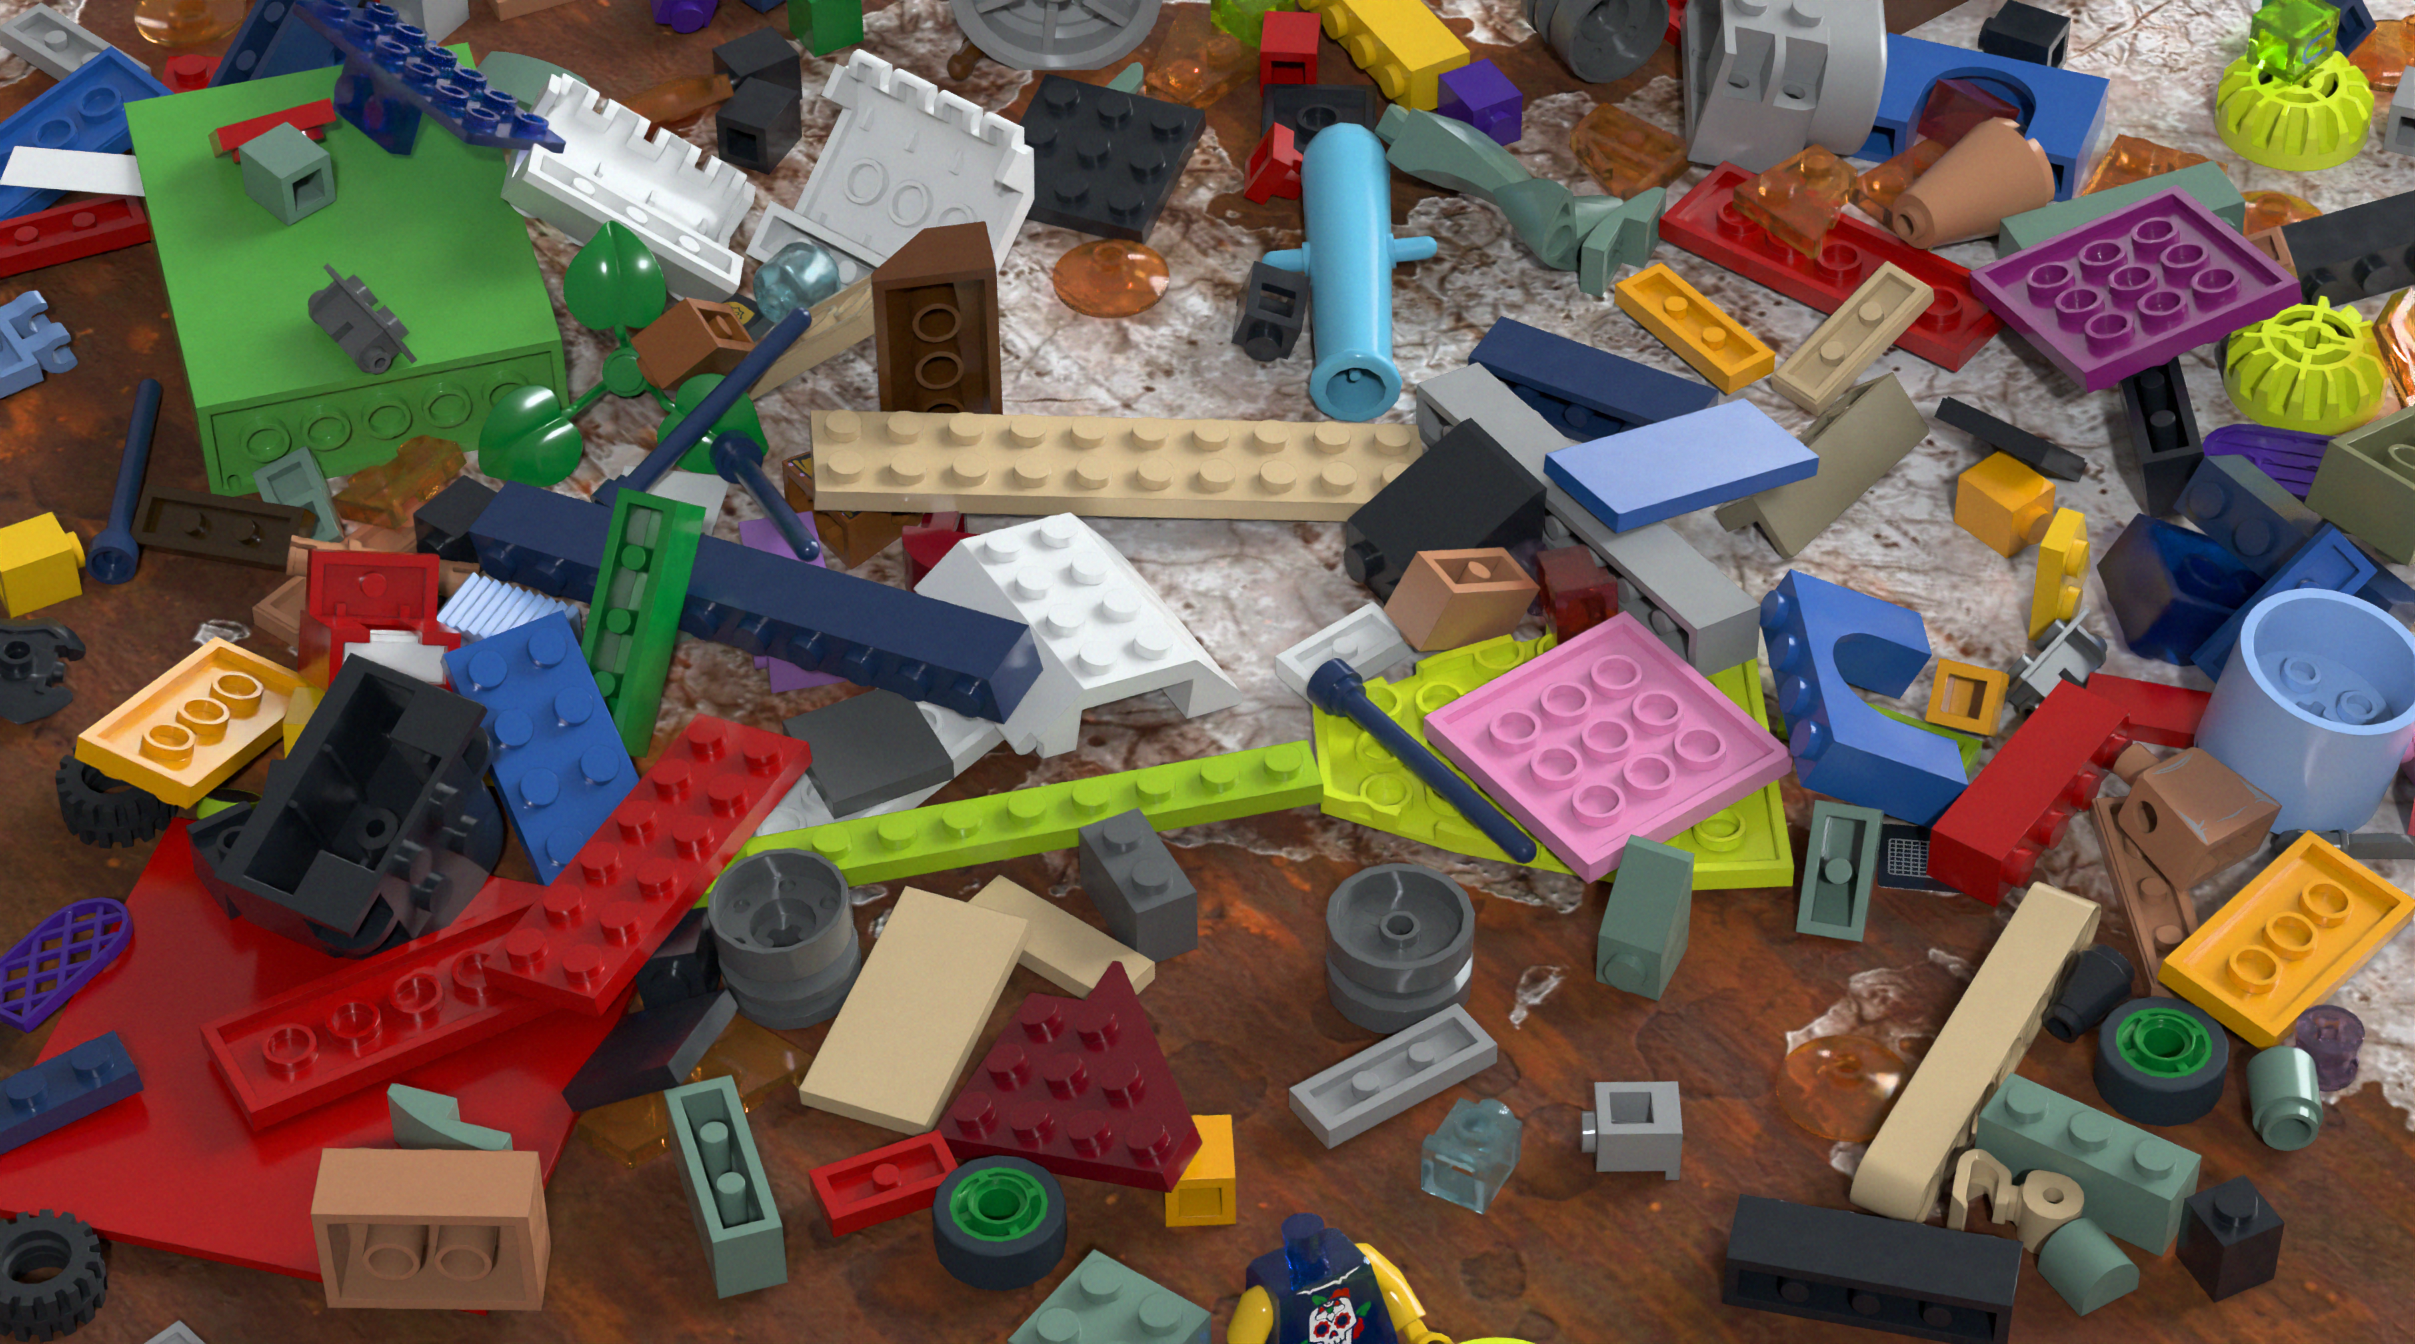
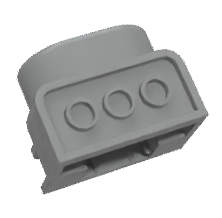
M1687 0L1680 19L1687 160L1719 166L1725 160L1752 173L1783 177L1790 175L1796 170L1804 147L1841 155H1853L1862 148L1876 119L1886 75L1887 35L1883 0Z

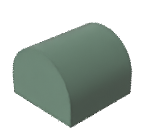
M2085 1217L2065 1224L2049 1238L2040 1253L2037 1269L2080 1317L2137 1289L2140 1276L2138 1267L2092 1219Z

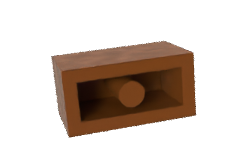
M685 297L630 339L640 355L636 359V364L642 375L655 388L661 387L662 390L678 391L679 387L687 379L698 374L717 373L727 376L756 346L729 304Z

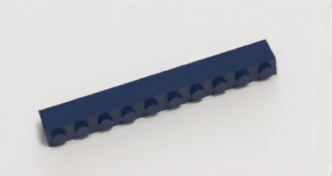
M508 480L467 531L479 557L480 566L492 578L502 582L509 580L536 588L549 596L560 595L588 603L591 606L614 509ZM700 533L677 629L688 632L698 639L705 641L712 639L742 648L752 655H767L794 663L807 671H822L846 678L859 686L870 685L900 694L914 702L925 701L955 710L965 717H980L1000 724L1006 723L1043 671L1030 627L1027 624Z

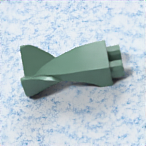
M1390 104L1375 129L1374 134L1391 145L1384 157L1405 173L1444 188L1468 193L1500 207L1509 223L1529 249L1540 260L1554 268L1567 271L1581 270L1583 243L1605 217L1624 203L1622 199L1614 196H1573V191L1558 182L1542 178L1533 179L1512 154L1488 135L1467 122L1412 108L1409 112L1402 106Z

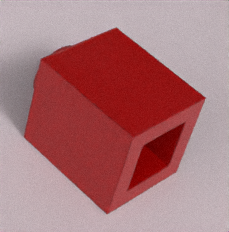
M1265 11L1260 48V97L1264 96V84L1267 83L1318 84L1321 59V13Z

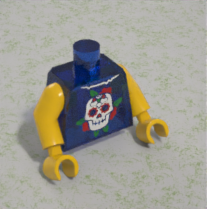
M1298 1213L1286 1218L1281 1224L1283 1247L1257 1257L1250 1262L1246 1268V1292L1242 1294L1227 1330L1228 1344H1398L1396 1333L1403 1330L1408 1338L1406 1344H1428L1431 1341L1435 1344H1454L1444 1334L1431 1332L1426 1329L1420 1319L1426 1315V1312L1397 1267L1367 1243L1354 1244L1338 1228L1328 1227L1325 1229L1323 1219L1313 1213Z

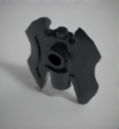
M50 616L24 621L0 618L1 717L20 725L50 716L73 701V695L69 689L60 685L55 688L54 686L55 684L64 683L67 674V664L59 662V658L67 657L69 662L80 660L86 654L84 643L74 631Z

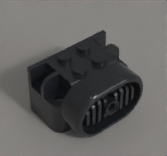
M350 652L215 873V880L248 922L333 958L342 957L362 961L450 926L484 886L498 861L503 844L504 829L502 815L497 802L482 780L493 758V744L484 728L480 726L488 712L487 708L481 703Z

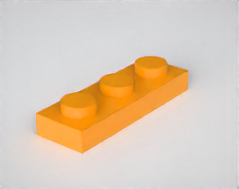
M1662 262L1615 284V304L1727 395L1774 372L1776 353Z

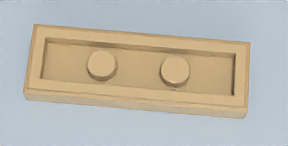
M1886 261L1770 376L1772 389L1816 417H1819L1934 302L1933 288Z
M1000 874L967 902L1029 919L1031 935L1017 962L1082 1000L1088 998L1112 961L1122 962L1136 995L1155 979L1154 961Z

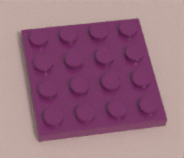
M2174 185L1969 272L1972 293L2088 394L2096 390L2110 388L2116 385L2119 380L2147 368L2164 365L2175 356L2203 344L2217 342L2233 331L2257 321L2271 319L2280 311L2303 302L2301 285L2298 279L2178 185Z

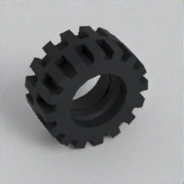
M75 745L74 747H72L73 755H74V756H75L76 745ZM64 755L60 761L61 770H56L55 779L64 823L66 822L67 828L73 836L79 834L80 841L88 845L98 840L100 848L111 849L114 842H121L122 848L133 847V840L141 838L145 843L155 838L154 829L164 832L170 824L169 817H176L179 810L178 805L162 802L154 794L126 781L107 777L99 769L75 759L74 756ZM134 786L124 792L102 793L113 787Z
M40 1209L39 1216L35 1218H30L28 1211L16 1214L17 1222L9 1225L5 1220L1 1221L0 1334L6 1337L14 1330L16 1341L29 1342L31 1335H39L41 1343L53 1341V1333L60 1330L65 1337L77 1332L75 1323L78 1321L86 1325L95 1318L93 1307L102 1308L106 1300L105 1290L108 1289V1280L97 1235H93L91 1226L84 1220L77 1224L75 1215L65 1211L59 1218H54L52 1209ZM43 1267L63 1269V1272L53 1279L38 1284H22L17 1282L19 1278L28 1272Z

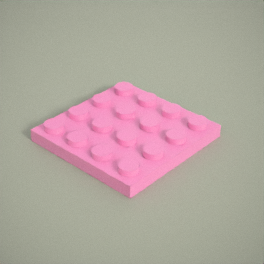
M1627 611L1615 615L1424 716L1423 736L1588 884L1619 867L1626 842L1631 834L1663 843L1792 772L1793 755L1784 744Z

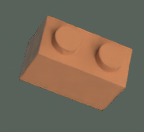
M1504 547L1417 551L1383 611L1400 629V635L1403 640L1418 651L1456 649L1507 634L1512 636L1540 587Z

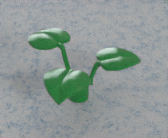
M609 220L604 223L595 236L571 261L566 271L563 285L564 299L567 307L581 324L594 330H603L614 325V332L619 346L612 351L603 364V380L599 381L594 387L563 410H561L556 394L549 387L542 384L525 385L507 393L490 412L479 438V468L486 476L505 481L512 480L534 487L551 486L564 480L577 467L583 450L582 435L579 429L568 419L575 416L608 390L619 396L630 397L646 389L652 394L661 408L670 413L658 428L657 442L659 445L726 377L723 374L717 373L695 375L687 379L679 387L676 400L673 402L667 397L661 387L655 388L642 375L636 364V359L640 355L630 341L632 338L626 333V326L646 328L660 317L666 302V284L661 268L649 248L634 232L615 220ZM745 392L675 464L682 469L695 473L718 474L710 462L709 451L715 438L728 430H742L748 433L760 447L762 456H765L769 450V444L761 428L754 403L748 393Z

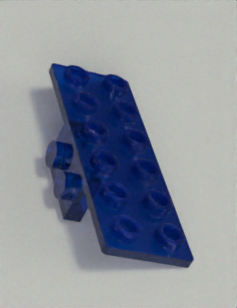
M297 0L294 2L293 14L347 54L342 74L337 79L334 88V102L332 105L334 111L390 154H411L423 112L469 145L530 151L533 144L536 143L552 153L563 154L566 141L548 128V120L521 109L517 106L519 100L515 96L496 90L487 84L488 77L485 74L464 67L457 61L458 55L455 52L428 40V32L398 18L400 12L395 8L377 2H367L365 8L351 7L342 0H317L316 3Z

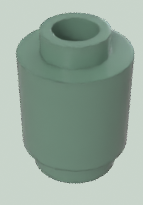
M2288 1046L2270 1047L2254 1056L2246 1067V1078L2255 1130L2263 1137L2264 1142L2268 1146L2277 1150L2292 1151L2308 1146L2317 1138L2319 1127L2324 1117L2313 1058L2303 1050Z

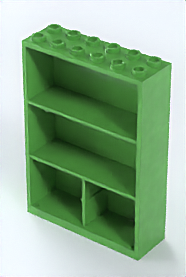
M468 42L123 103L132 154L136 156L145 197L140 196L148 222L151 244L211 494L235 497L259 492L252 473L304 446H307L315 455L324 479L478 450L482 428L492 409L507 393L525 385L542 384L549 387L556 394L561 410L570 405L562 338L523 215L518 213L508 201L500 197L507 165ZM330 98L337 121L326 128H322L325 138L315 143L330 154L336 201L287 226L246 194L241 162L234 163L231 154L215 158L208 135L216 128ZM327 263L345 281L355 274L378 300L372 307L375 312L385 305L409 331V334L401 341L417 359L413 364L399 352L391 359L389 367L384 372L379 374L363 372L342 348L309 317L308 300L310 296L318 290H324L334 281L323 268Z

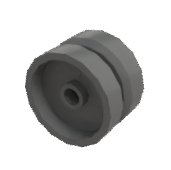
M1390 863L1368 867L1345 879L1329 898L1326 914L1325 942L1328 949L1325 959V985L1332 1005L1354 1024L1375 1033L1394 1035L1456 1003L1463 1008L1470 998L1474 957L1472 947L1475 912L1467 892L1450 876L1424 865Z

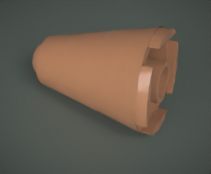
M1994 117L1977 124L1896 198L1892 210L1893 226L1896 233L1909 245L1918 249L1999 235L2000 219L2045 207L2047 203L2054 200L2055 184L2052 167L2042 146L2035 138L2026 141L2014 130L2021 125L2012 119Z

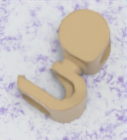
M1972 1149L1962 1154L1957 1163L1946 1229L1964 1232L1968 1210L1967 1202L1977 1196L1988 1194L1993 1209L1992 1223L2002 1225L2005 1223V1220L2013 1221L2016 1225L2017 1239L2023 1242V1247L2031 1253L2040 1255L2046 1242L2057 1230L2065 1224L2082 1217L2084 1192L2079 1184L2070 1177L2044 1170L2031 1171L2027 1175L2024 1184L2020 1186L2012 1185V1174L2005 1165L1983 1149Z

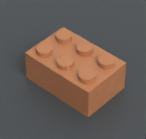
M323 1148L312 1203L311 1220L328 1308L542 1311L551 1241L538 1151H513L506 1149L482 1151L441 1150L434 1148L426 1150Z

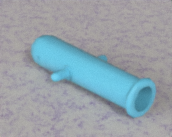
M1343 122L1321 129L1305 148L1300 173L1301 185L1303 187L1302 198L1306 242H1302V248L1268 252L1263 256L1262 263L1290 272L1304 271L1305 276L1311 278L1310 296L1316 367L1312 371L1309 393L1317 408L1334 419L1363 422L1384 415L1398 401L1402 386V378L1393 362L1392 269L1397 268V262L1432 258L1436 254L1438 246L1436 241L1429 236L1394 239V234L1391 233L1390 162L1384 158L1386 151L1376 134L1359 124Z

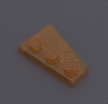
M736 1013L680 1086L732 1075L744 1113H748L765 1104L764 1094L791 1081L797 1088L800 1087L815 1058ZM663 1090L589 1109L577 1120L578 1134L581 1141L630 1170L671 1151Z

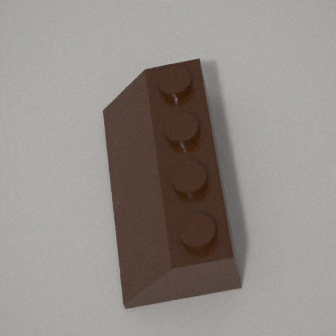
M986 221L924 228L871 274L880 412H969L974 414L1003 415L997 267Z

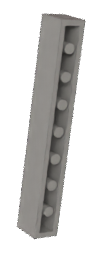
M1477 362L1417 383L1416 425H1418L1420 438L1430 447H1433L1460 422L1472 418L1547 487L1542 546L1618 614L1627 611L1703 677H1708L1758 657L1761 605L1757 603L1754 597L1744 592L1723 574L1713 562L1708 561L1687 543L1677 531L1672 530L1663 521L1615 533L1543 472L1545 454L1571 447L1575 444L1543 419L1538 411L1533 410L1514 394L1504 382L1499 381Z

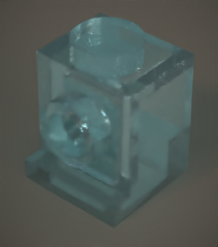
M1460 1097L1434 1135L1428 1134L1422 1142L1421 1190L1484 1214L1521 1159L1522 1121L1515 1119L1512 1111L1498 1100L1483 1099L1479 1104ZM1455 1165L1472 1172V1177L1451 1168Z

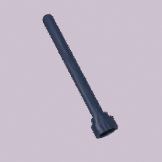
M803 307L792 309L628 476L620 474L615 480L608 478L590 496L591 502L614 509L619 487L646 493L809 328L812 322L810 312Z
M152 378L144 379L138 385L106 529L91 539L85 562L86 569L94 579L105 584L117 585L125 583L134 576L136 571L139 548L130 533L162 392L160 383Z
M728 430L718 435L711 444L709 459L720 477L730 483H741L797 558L803 562L814 561L820 554V545L761 470L763 462L762 451L754 439L742 430Z
M1334 658L1325 662L1315 671L1307 686V697L1328 715L1349 716L1515 861L1526 864L1534 860L1537 854V846L1534 841L1366 697V689L1362 685L1363 680L1358 672L1340 658Z

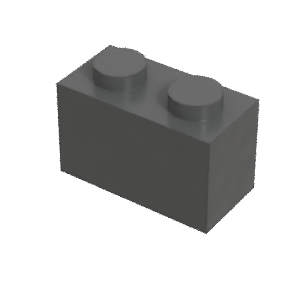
M1139 807L1078 828L1080 884L1117 940L1155 963L1198 948L1197 891Z

